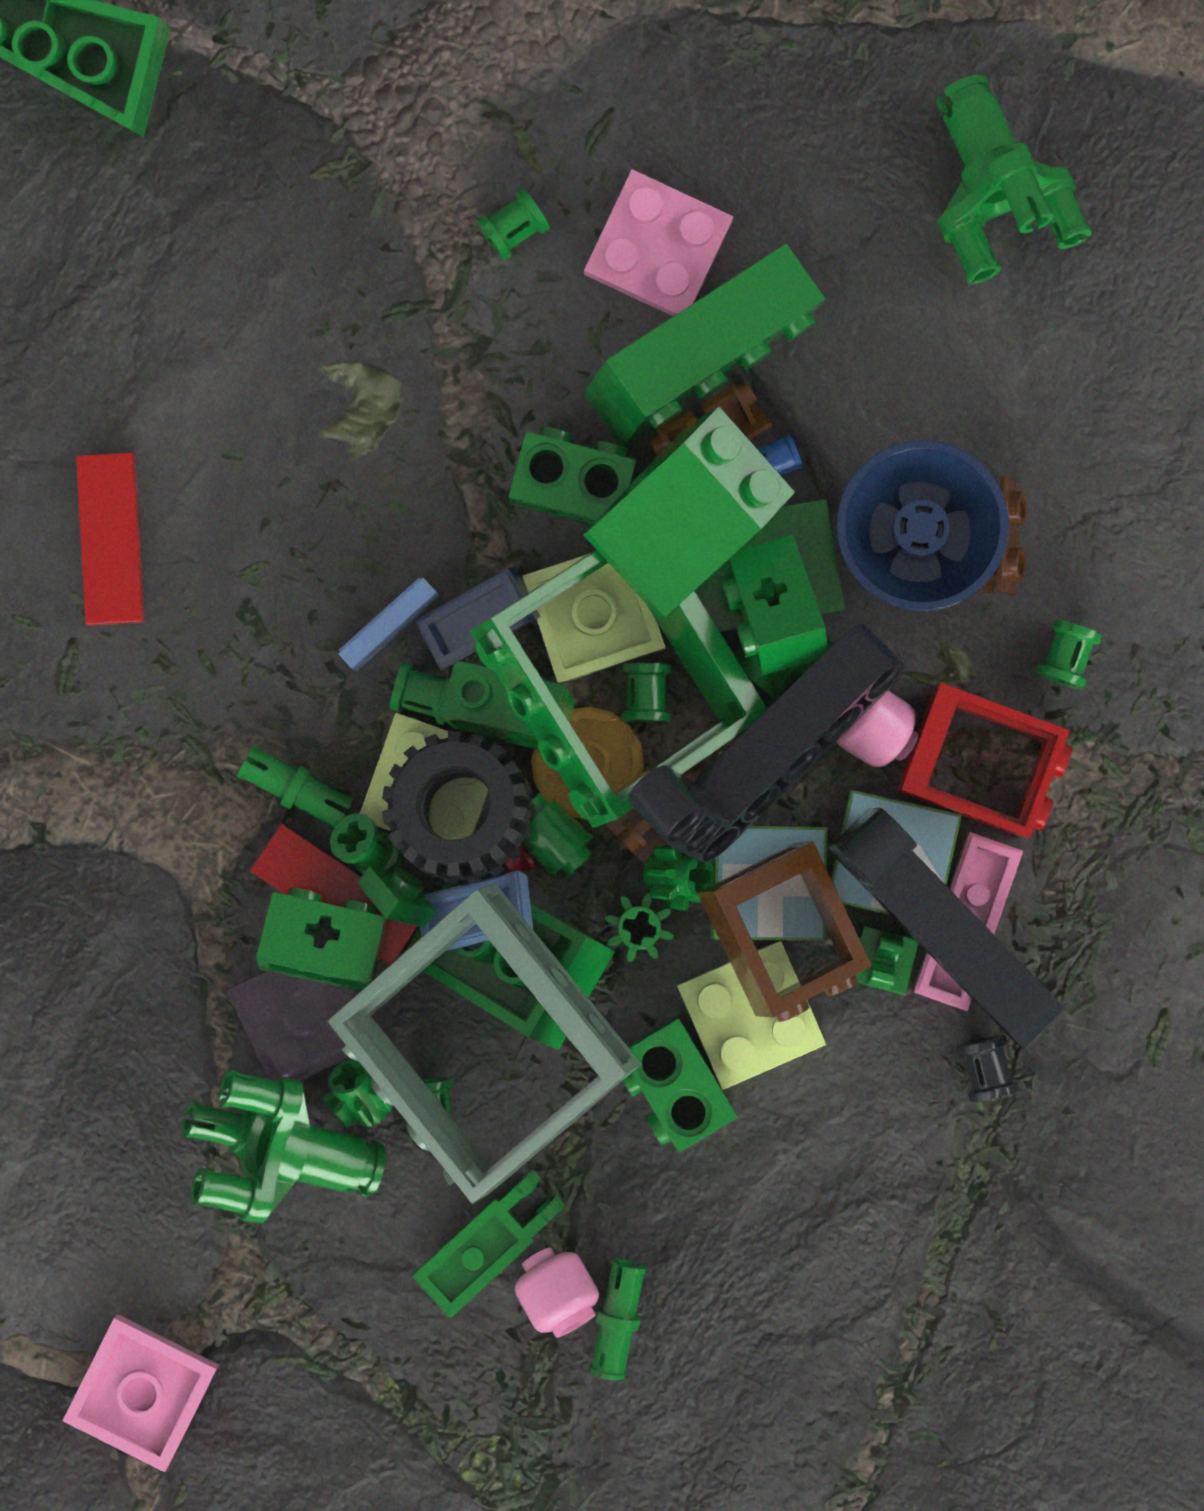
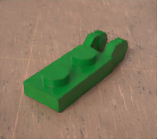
M533 1169L515 1183L500 1199L496 1196L412 1274L416 1282L449 1318L453 1317L535 1240L533 1236L565 1206L558 1196L547 1199L524 1225L510 1212V1209L520 1199L526 1198L537 1187V1183L541 1178Z

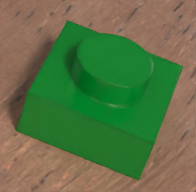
M369 866L357 883L386 919L424 928L436 912L435 907L422 893L424 886L421 881L404 869L396 868L393 872Z

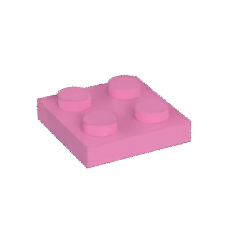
M632 169L584 269V275L671 316H675L695 302L733 222V216Z
M117 1314L63 1422L165 1472L219 1365Z

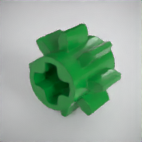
M655 845L654 853L648 857L644 866V881L647 888L651 891L649 894L650 898L664 899V908L687 910L689 901L702 903L698 892L713 885L714 867L711 861L702 863L671 846Z
M646 893L641 905L632 906L627 897L621 896V904L625 911L620 917L615 915L605 916V920L608 923L618 925L619 933L608 940V945L616 946L623 941L629 947L627 951V961L629 962L634 960L637 949H647L649 955L654 960L657 959L658 953L653 944H655L658 938L672 940L674 937L669 931L661 929L660 920L669 916L671 913L670 909L666 908L654 913L649 908L652 901L649 896L650 893ZM638 911H644L648 913L647 922L655 926V932L653 936L643 935L640 943H634L630 941V931L623 928V922L625 918L635 919Z
M348 1059L343 1061L327 1077L332 1091L326 1093L322 1100L346 1129L351 1127L354 1122L359 1126L371 1127L382 1121L393 1108L375 1093L371 1085L372 1077L358 1060Z

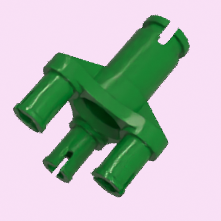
M972 75L957 80L944 89L945 95L937 96L936 105L940 112L945 113L943 116L944 123L965 167L961 173L962 182L944 213L937 219L936 224L944 241L952 243L965 272L967 283L970 284L987 281L1001 271L1002 267L997 262L982 228L985 226V222L1007 212H1013L1018 223L1017 227L1020 233L1023 234L1033 232L1031 225L1033 221H1035L1038 230L1049 224L1056 238V244L1060 249H1068L1079 245L1087 240V236L1092 235L1091 227L1087 224L1073 194L1076 184L1067 167H1050L1035 161L1029 147L1024 143L1016 142L995 94L989 92L990 83L984 75Z
M229 1069L222 1079L219 1099L221 1100V1106L239 1108L236 1112L203 1105L196 1101H191L185 1110L186 1114L193 1115L192 1118L194 1120L205 1123L183 1118L181 1128L183 1137H193L228 1145L229 1151L236 1153L243 1170V1177L211 1171L205 1167L198 1169L190 1192V1199L193 1205H203L236 1212L241 1220L261 1224L266 1221L296 1181L346 1193H351V1189L356 1190L358 1195L369 1197V1193H375L381 1182L386 1162L384 1144L374 1139L367 1143L361 1136L310 1125L303 1085L299 1080L279 1076L274 1081Z

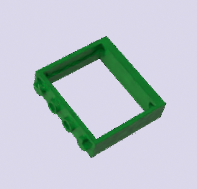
M597 550L591 552L469 631L476 642L475 648L480 660L488 669L496 673L506 689L510 708L520 719L526 721L538 740V750L541 757L550 768L557 770L570 791L569 798L573 808L582 818L588 820L593 828L614 821L634 808L628 801L629 794L639 780L656 767L667 765L683 774L750 727L767 710V707L695 592H692L668 616L661 620L649 608L718 721L613 793L509 628L606 565L608 562Z

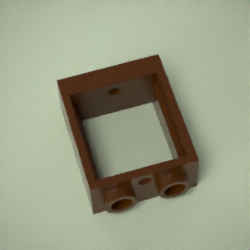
M814 841L794 843L698 892L755 1016L771 1018L776 1016L778 1022L794 1018L809 1009L806 1000L825 991L827 996H833L848 990L858 983L855 975L872 966ZM801 874L841 960L777 993L737 906Z

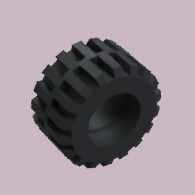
M448 731V738L440 739L436 734L424 738L426 746L419 750L412 745L403 753L408 758L403 766L400 767L395 763L389 772V775L394 778L392 786H384L382 799L388 803V810L382 811L384 824L391 830L389 837L394 846L421 871L433 878L435 876L448 883L458 884L459 880H466L470 884L482 882L483 875L490 873L495 877L505 871L502 865L510 858L514 862L519 858L522 852L518 848L523 840L529 842L533 831L529 826L530 818H535V805L530 798V794L533 793L529 782L522 774V770L496 743L493 745L485 737L474 733L471 737H465L461 731ZM468 777L480 780L489 790L491 797L490 811L484 824L475 833L462 839L447 840L438 836L431 829L429 823V807L435 793L444 784L457 778Z

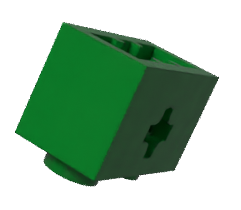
M794 535L739 549L728 559L730 575L722 577L721 581L730 611L741 609L744 622L736 624L745 657L756 655L762 676L817 661L828 650L826 628Z
M289 888L287 895L273 892L256 956L261 970L356 991H362L375 980L387 930L386 918L376 915L378 909L375 906L353 900H345L343 907L322 903V896L320 894L300 888ZM323 927L332 928L333 938L336 940H328L324 949L316 948L314 937L311 935H320Z

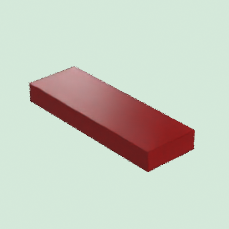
M134 453L76 456L85 623L88 626L145 623L136 455Z
M284 824L280 825L250 870V872L286 895L289 888H300L320 894L322 896V903L343 907L345 900H353L375 906L357 884L362 876ZM377 910L376 915L383 916L382 913L379 910ZM386 919L387 930L380 959L389 965L393 964L418 926Z

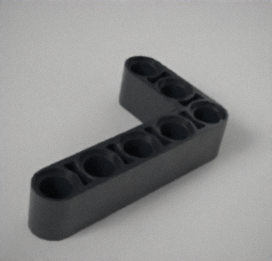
M860 624L851 628L695 782L671 767L662 765L648 772L639 780L629 794V803L669 846L702 863L714 860L727 850L898 681L904 671V663L866 625Z
M868 808L828 847V850L1020 1048L1024 1049L1064 1010L1063 1006L913 852L917 844L903 827L882 808Z

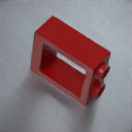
M939 683L932 690L917 731V742L908 755L896 791L1015 836L1031 838L1033 829L1043 830L1051 812L1053 799L1046 797L1053 776L1061 778L1069 763L1073 747L1065 743L1070 730L944 683ZM955 709L1042 741L1014 818L927 786Z

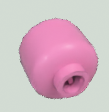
M888 690L836 742L841 748L872 767L885 766L894 759L901 761L910 754L918 739V733L914 731L916 723L915 710L909 703Z
M549 1247L537 1252L522 1263L526 1273L516 1282L515 1294L537 1331L541 1333L553 1331L555 1337L559 1338L581 1327L595 1316L592 1307L598 1301L599 1292L576 1253L563 1252L555 1255L552 1248Z

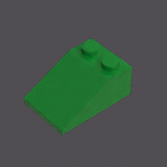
M718 406L687 425L583 535L661 620L668 616L758 533L795 491Z
M486 875L482 876V880L489 878ZM459 880L458 884L445 882L441 890L469 882L466 880ZM530 901L533 931L589 998L615 951ZM420 927L407 950L421 939ZM490 941L445 951L423 970V972L528 1038L559 1050L566 1038L565 1033Z

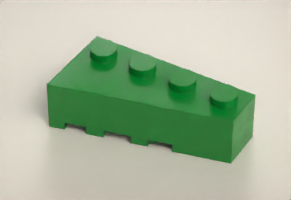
M0 0V58L144 138L171 27L159 17L97 0Z
M785 244L607 359L583 394L619 446L625 447L652 427L656 430L670 422L683 411L682 406L696 396L702 400L714 393L728 381L726 375L739 366H742L744 371L755 366L772 352L769 345L782 336H785L790 342L806 332L816 323L812 314L823 303L825 297L789 246Z

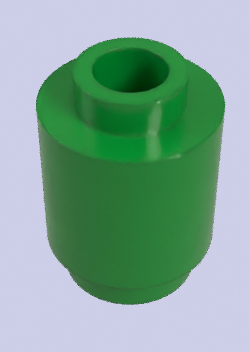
M539 793L531 800L535 805V818H530L529 826L533 830L529 842L523 840L521 844L553 877L561 869L568 876H571L592 855L593 852L586 844L593 836L556 799L550 802L542 793Z

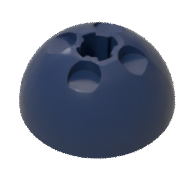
M915 440L899 443L878 452L868 459L847 484L837 515V536L840 550L854 578L864 589L879 600L898 608L913 611H931L946 608L976 593L987 583L998 568L1007 546L1009 534V517L1006 501L1001 488L991 472L968 452L956 446L932 440ZM904 518H905L906 520H908V521H907V524H906V533H905V534H904V525H905V522H906V521L903 520ZM913 542L916 543V544H926V543H927L928 549H926V546H916V545H913V546L911 547V544H912Z

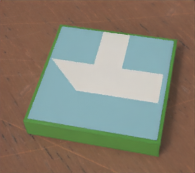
M849 791L840 836L868 808L880 807L894 818L916 842L917 847L913 852L945 885L947 884L962 815L859 791ZM834 858L830 878L842 903L889 914L851 873Z
M750 826L727 850L712 860L714 867L713 884L794 843L814 841L827 869V827ZM801 874L737 906L752 940L825 941L826 927ZM711 923L710 939H719Z

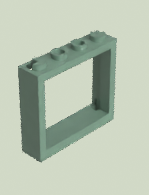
M496 884L476 889L327 1021L346 1044L341 1050L351 1059L358 1060L372 1077L371 1085L375 1093L388 1105L395 1106L407 1121V1130L413 1141L419 1147L430 1151L444 1168L443 1176L448 1185L456 1183L472 1204L496 1189L642 1065ZM475 924H477L598 1074L592 1082L492 1167L371 1017Z

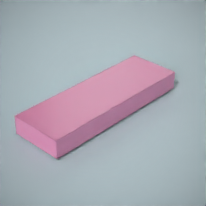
M967 832L948 888L995 934L1023 851ZM925 952L912 992L968 1011L972 998Z

